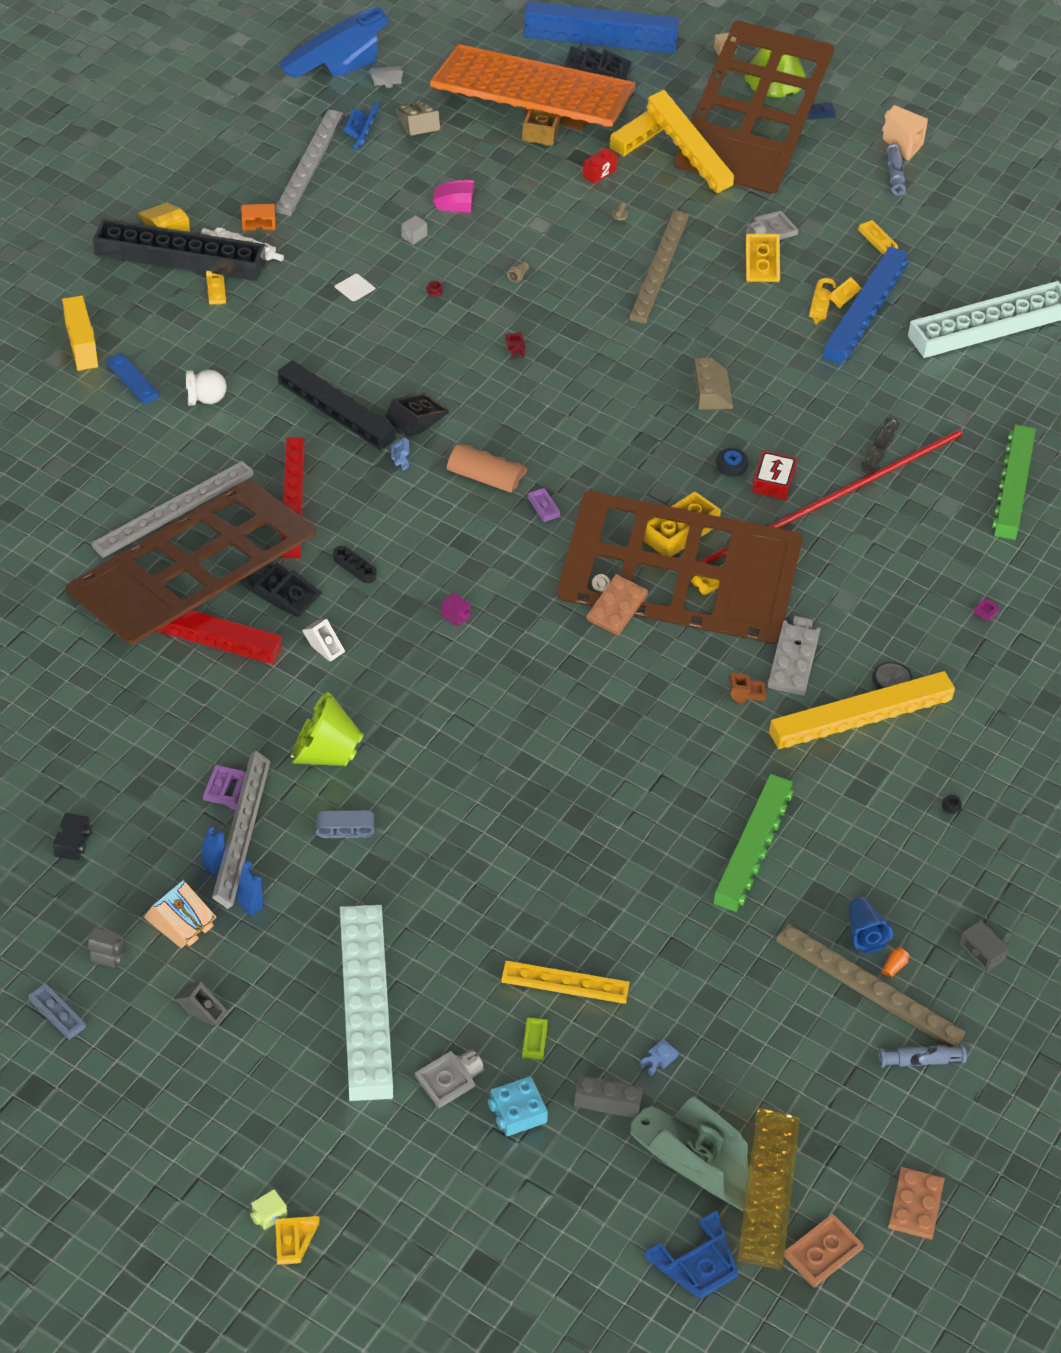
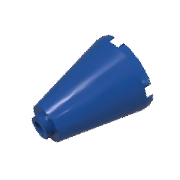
M858 897L850 902L849 913L852 941L856 949L863 950L864 953H874L884 949L887 946L888 940L890 939L891 941L893 938L891 925L866 898Z

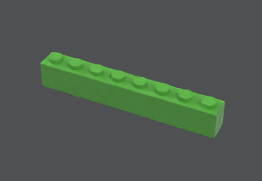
M1015 424L1014 430L1009 432L1008 441L1011 443L1007 444L1006 453L1009 455H1005L1003 464L1007 467H1003L1001 478H1004V480L1000 482L999 490L1002 492L998 493L997 503H1000V505H996L994 514L998 517H994L992 528H995L994 536L1016 540L1036 428Z
M770 774L715 892V905L737 912L740 905H744L747 897L745 892L746 890H751L754 882L752 877L758 874L761 866L759 864L760 859H765L768 850L766 846L771 845L774 838L772 833L774 830H778L781 819H779L780 815H785L788 806L786 802L791 801L794 790H791L793 781Z

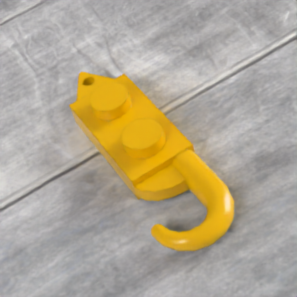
M822 278L816 284L809 317H812L815 324H818L823 319L826 320L830 303L828 296L831 292L823 288V284L830 283L833 285V288H836L835 281L830 278Z

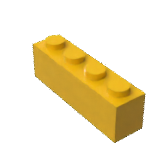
M645 111L642 115L610 135V148L625 156L664 130L661 124H658L653 114Z

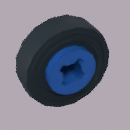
M723 449L719 452L716 459L717 468L721 473L728 476L741 475L748 467V457L740 449Z

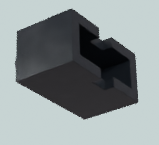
M65 813L60 824V828H63L62 832H57L53 843L54 855L59 858L79 861L81 853L84 854L86 850V839L91 836L92 826L87 816Z

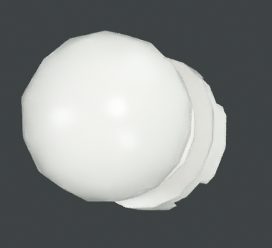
M207 369L199 372L197 375L194 374L193 370L186 371L188 406L196 405L198 400L203 404L211 405L218 403L224 397L227 388L226 380L217 371Z

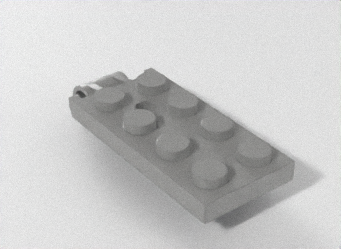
M794 616L793 625L787 624L785 620L783 621L767 688L805 696L821 629L818 627L817 630L812 629L813 619ZM797 641V642H800L801 644H800V645H796L794 642Z

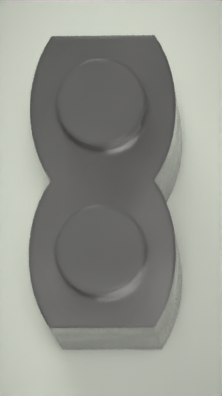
M94 928L88 942V947L91 951V962L117 969L118 964H122L125 955L122 952L123 941H121L120 935Z

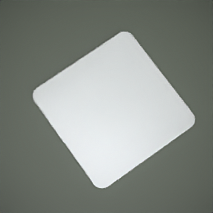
M354 274L335 285V288L351 301H356L375 290L374 286L358 274Z

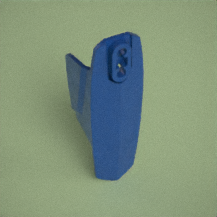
M371 7L343 20L280 61L281 70L287 75L297 78L325 63L331 75L335 77L375 62L378 48L376 34L388 24V16L381 8Z

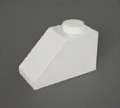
M327 619L316 620L302 630L311 647L328 661L334 660L345 652Z

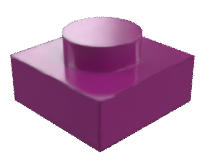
M984 598L974 608L973 613L989 622L999 613L1000 607Z

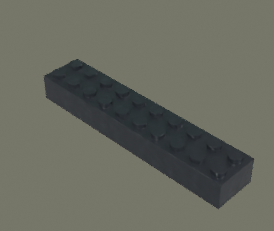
M102 219L93 238L94 255L205 273L206 271H211L212 274L255 281L258 280L266 260L265 244L109 219Z

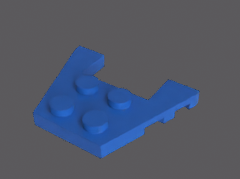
M717 1211L702 1218L699 1222V1225L710 1240L679 1259L674 1260L662 1243L644 1252L646 1260L699 1299L738 1276V1271L730 1247L727 1245L725 1232L721 1226Z

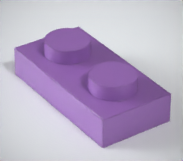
M545 488L528 493L529 501L543 522L560 517L559 509Z

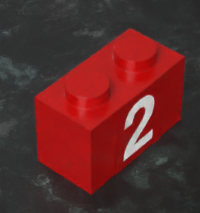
M605 147L583 161V177L595 184L616 171L617 154Z

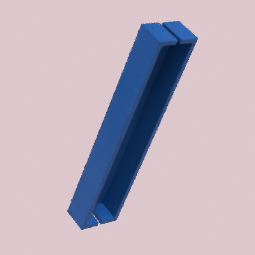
M527 1L524 38L675 54L679 18Z

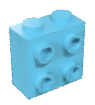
M531 1076L491 1089L488 1104L492 1112L495 1111L497 1125L500 1130H504L506 1137L547 1123L548 1111Z

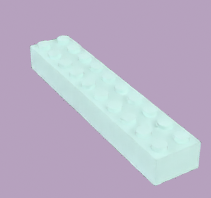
M1059 281L912 320L908 337L923 358L1059 321L1061 320V284Z
M382 905L340 907L349 1101L393 1099Z

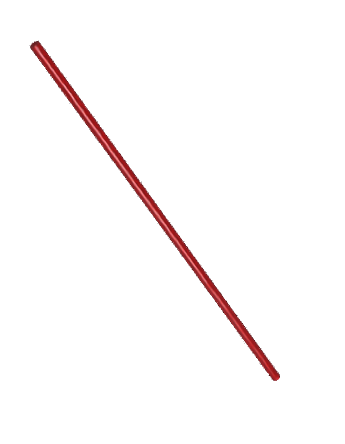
M959 429L768 526L781 528L957 439L963 433ZM729 546L697 562L709 564L727 555Z

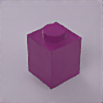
M455 593L451 594L441 603V616L456 626L468 621L471 616V604Z

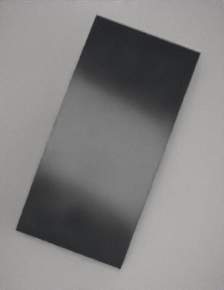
M571 46L564 67L626 80L632 62L607 50H603L601 54L590 48H587L586 52Z
M270 562L239 581V583L265 601L297 617H300L322 594L320 590L296 571L292 570L289 572L278 562L275 564Z

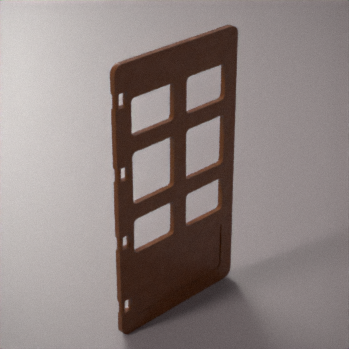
M735 21L732 24L727 40L723 45L691 123L733 173V184L770 194L778 191L834 53L833 45L743 21ZM732 36L737 37L735 42L730 41ZM743 43L772 51L767 65L761 67L733 59L738 44ZM789 55L816 62L817 64L811 78L808 79L778 71L777 68L782 56ZM728 70L760 78L751 102L748 103L717 94ZM716 73H721L720 78L715 77ZM772 82L806 90L796 114L762 106ZM718 106L746 114L740 129L734 130L707 123L706 119L711 107ZM701 109L706 110L704 115L699 114ZM764 118L790 125L791 128L785 142L751 134L756 119ZM679 149L674 160L675 167L699 174L697 168L692 166L688 157L684 156L682 150Z
M246 480L234 486L228 492L222 493L186 514L180 520L174 521L143 539L132 548L126 549L95 567L84 576L76 578L68 583L65 588L71 597L124 642L135 644L314 537L317 531L315 526L251 480ZM232 502H238L255 516L233 528L214 513ZM198 522H203L220 535L217 539L189 555L169 541L172 537ZM267 524L286 539L267 551H263L244 536ZM228 545L235 546L251 559L222 578H216L198 564ZM156 548L171 559L174 564L152 576L133 560ZM183 572H187L205 586V588L185 600L179 599L163 586L164 583Z
M587 491L582 497L557 596L562 601L594 606L602 593L590 591L587 587L596 556L622 560L624 564L621 577L633 582L636 567L639 564L676 571L678 577L671 605L663 606L642 602L640 607H645V612L636 610L634 615L776 644L779 641L783 621L785 620L803 538L800 533L595 491ZM609 509L636 514L627 547L600 542ZM650 517L690 525L681 558L646 552L641 549ZM704 528L731 533L725 564L722 567L700 563L695 560ZM694 575L720 581L714 610L711 615L684 609L690 580ZM579 594L587 595L589 599H579L578 596ZM692 617L703 619L702 624L691 622ZM752 629L760 632L759 635L749 634L748 630Z

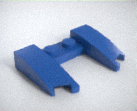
M211 826L207 829L203 841L201 865L212 877H215L220 870L225 846L223 833L218 831L214 836V828ZM248 860L243 864L236 894H238V904L251 917L263 909L261 877L257 878L254 874L252 875V864Z

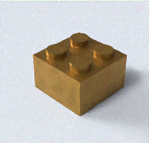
M530 108L523 123L522 140L529 143L535 142L545 146H553L559 132L560 115Z

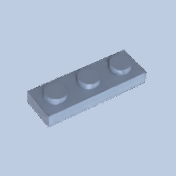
M46 983L28 995L29 1000L68 1040L86 1028L85 1022Z

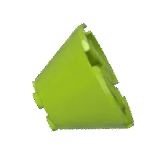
M760 48L750 61V64L765 67L772 51ZM789 55L782 56L777 68L778 71L806 78L799 58ZM744 74L745 82H748L751 85L750 88L756 91L760 78ZM772 82L766 96L785 97L789 93L796 94L801 88Z
M325 692L313 708L315 711L312 719L307 718L291 753V757L294 760H290L294 764L345 767L349 760L352 761L357 752L354 748L356 744L361 742L364 734L360 732L333 695Z

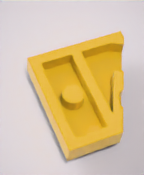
M319 1216L275 1219L277 1265L301 1263L319 1225Z

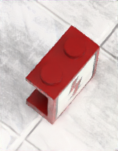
M763 451L754 477L752 493L787 500L798 458Z

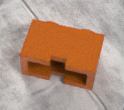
M275 204L241 205L242 231L256 230V228L276 230Z

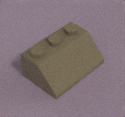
M695 358L693 378L698 410L733 409L727 369L713 358Z

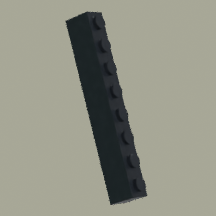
M291 360L278 370V383L380 451L395 440V427L391 423L374 414L353 398L348 397L327 381L322 380L301 364Z

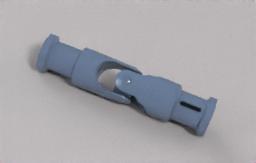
M892 143L886 148L892 185L891 191L894 195L899 196L906 191L904 186L905 178L902 156L900 154L901 148L899 144Z
M960 1044L958 1047H947V1045L898 1047L897 1050H884L880 1048L878 1058L881 1068H884L885 1065H898L899 1067L926 1064L941 1065L957 1061L965 1063L967 1053L964 1044ZM916 1054L917 1059H912L911 1057Z

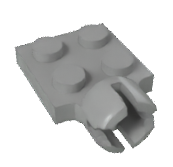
M782 211L755 217L753 222L747 225L749 228L746 230V234H780V240L798 234L796 226Z
M473 1049L459 1056L454 1055L450 1051L415 1072V1077L438 1109L475 1087V1082L472 1079L484 1071V1065L480 1056L475 1057L477 1053Z

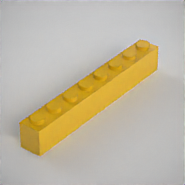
M663 90L648 97L647 109L649 113L655 116L658 124L663 126L666 134L670 135L674 144L680 147L683 155L687 156L692 166L697 168L700 176L708 182L709 187L716 193H719L733 186V173L667 92Z

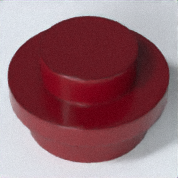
M431 281L426 287V292L431 296H439L443 293V287L440 282Z

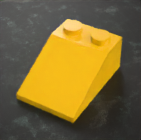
M166 202L137 213L138 217L147 226L190 232L189 217L181 208Z
M746 234V282H780V234Z

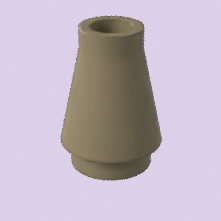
M521 262L509 268L507 273L508 279L511 282H520L529 270V265L526 262Z

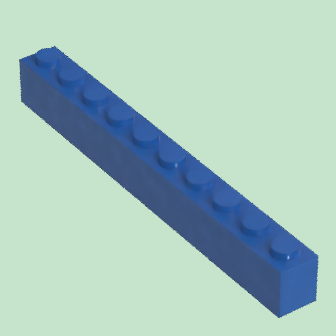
M891 246L888 248L826 343L823 358L841 365L845 359H849L851 350L856 348L858 339L863 337L865 328L868 329L871 319L875 318L877 309H881L884 298H888L890 289L895 287L896 280L900 279L903 269L907 268L909 260H907L908 252Z

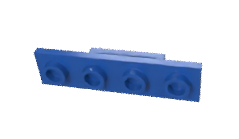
M375 101L368 115L356 108L352 110L343 131L356 138L353 150H356L358 145L362 146L365 137L370 130L369 127L374 121L372 116L375 117L379 110L376 108L379 101Z

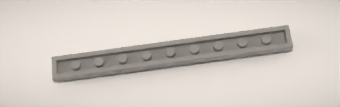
M329 109L326 112L275 207L276 213L291 216L343 119V112Z
M241 461L93 541L92 548L104 558L251 478L253 470Z
M256 750L251 753L212 896L213 899L227 909L234 904L240 875L271 762Z

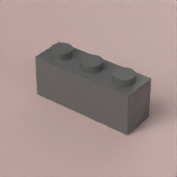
M579 1075L574 1107L636 1118L640 1111L643 1087Z

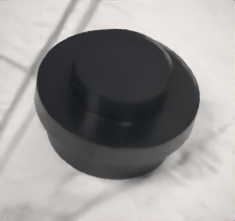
M948 795L943 799L942 808L947 813L955 814L961 810L962 803L959 797Z

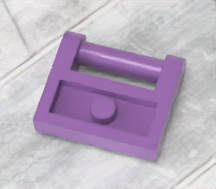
M215 765L203 794V800L227 805L230 809H236L246 772ZM237 779L238 781L232 796H226L232 780Z

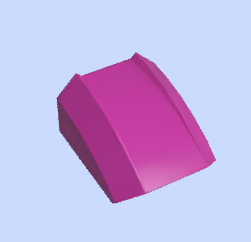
M474 180L453 181L435 187L433 202L436 208L444 211L471 213Z

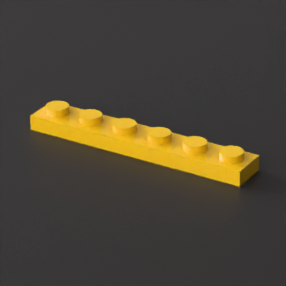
M511 961L505 962L502 975V983L626 1004L630 983Z

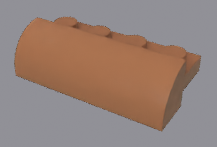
M457 444L447 464V470L510 493L518 487L519 480L527 473V467L522 466L520 463L510 462L503 457L490 455L487 451L476 450L470 445L461 446Z

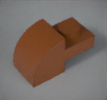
M730 673L728 680L733 700L744 704L746 699L765 701L767 696L764 682L750 680L748 674Z

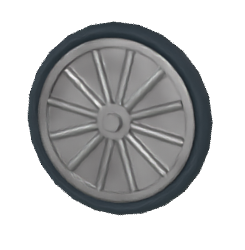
M896 662L882 663L873 672V681L879 689L913 680L910 670Z

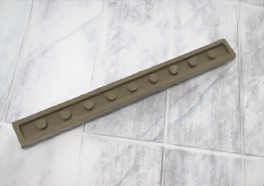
M673 211L630 314L631 321L647 323L689 220L688 213Z
M787 924L777 936L776 942L943 1045L957 1047L965 1035L964 1030L792 925Z

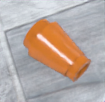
M901 947L892 949L881 972L886 977L892 978L893 975L908 963L910 956L907 951Z

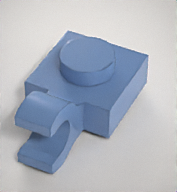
M404 437L391 446V459L394 460L396 466L401 464L402 470L408 468L409 463L406 456L409 454V440Z

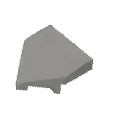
M401 66L371 68L370 76L374 79L375 86L386 85V88H391L393 84L402 83L403 72Z

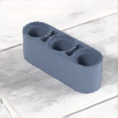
M321 811L316 815V835L321 838L370 837L374 834V814L370 811Z

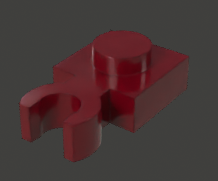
M505 334L507 349L512 351V358L515 359L516 354H521L522 358H524L525 342L523 334Z

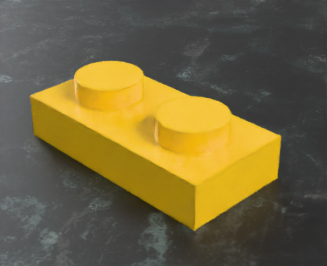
M850 277L828 297L840 309L857 295L862 288Z

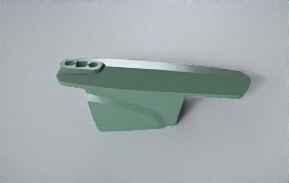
M692 1096L675 1116H671L655 1107L644 1108L631 1122L630 1133L638 1142L670 1167L702 1188L762 1222L773 1221L781 1217L785 1206V1193L748 1166V1143L742 1138L740 1132L696 1097Z

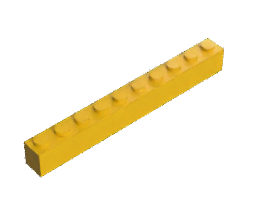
M943 671L773 719L770 723L769 733L778 749L788 748L795 744L806 743L816 738H823L837 732L841 733L872 722L876 723L886 718H894L907 712L911 713L921 708H929L935 704L946 703L952 700L955 687L946 672Z

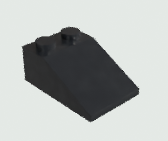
M422 392L392 399L385 418L391 421L392 425L403 430L404 434L413 436L424 432L447 415L449 410Z

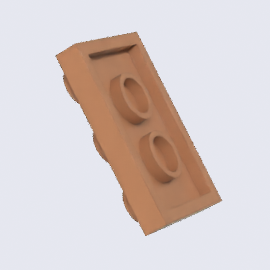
M616 574L586 618L588 621L619 636L648 595V590Z
M901 1167L888 1228L932 1240L945 1178Z
M831 1214L786 1249L783 1256L815 1288L863 1250L864 1245L834 1214Z

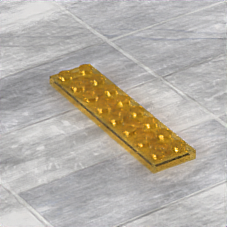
M760 1108L757 1109L737 1253L738 1261L781 1270L783 1267L800 1126L799 1117Z

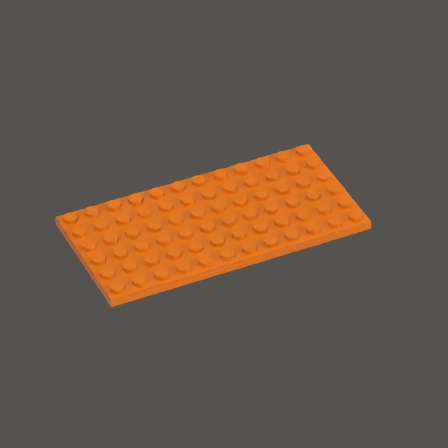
M458 44L431 79L430 86L438 90L444 89L452 93H463L466 96H476L483 100L490 99L497 103L522 106L528 110L531 108L571 117L574 120L581 119L588 123H599L608 127L613 126L633 93L636 82Z

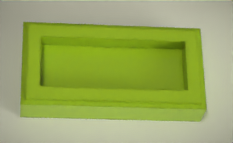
M527 1017L522 1058L543 1060L548 1020Z

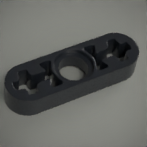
M337 546L333 550L334 561L364 583H372L376 580V568L346 546ZM353 562H357L360 565L353 567L350 564Z

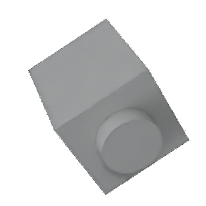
M416 215L401 224V237L413 245L427 236V223Z

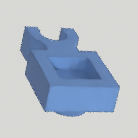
M662 1039L648 1051L649 1057L642 1059L639 1066L644 1068L646 1065H650L651 1068L648 1069V1074L652 1076L658 1066L664 1069L678 1057L679 1052Z

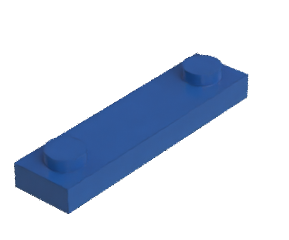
M122 353L106 359L107 365L143 404L159 397L158 391Z

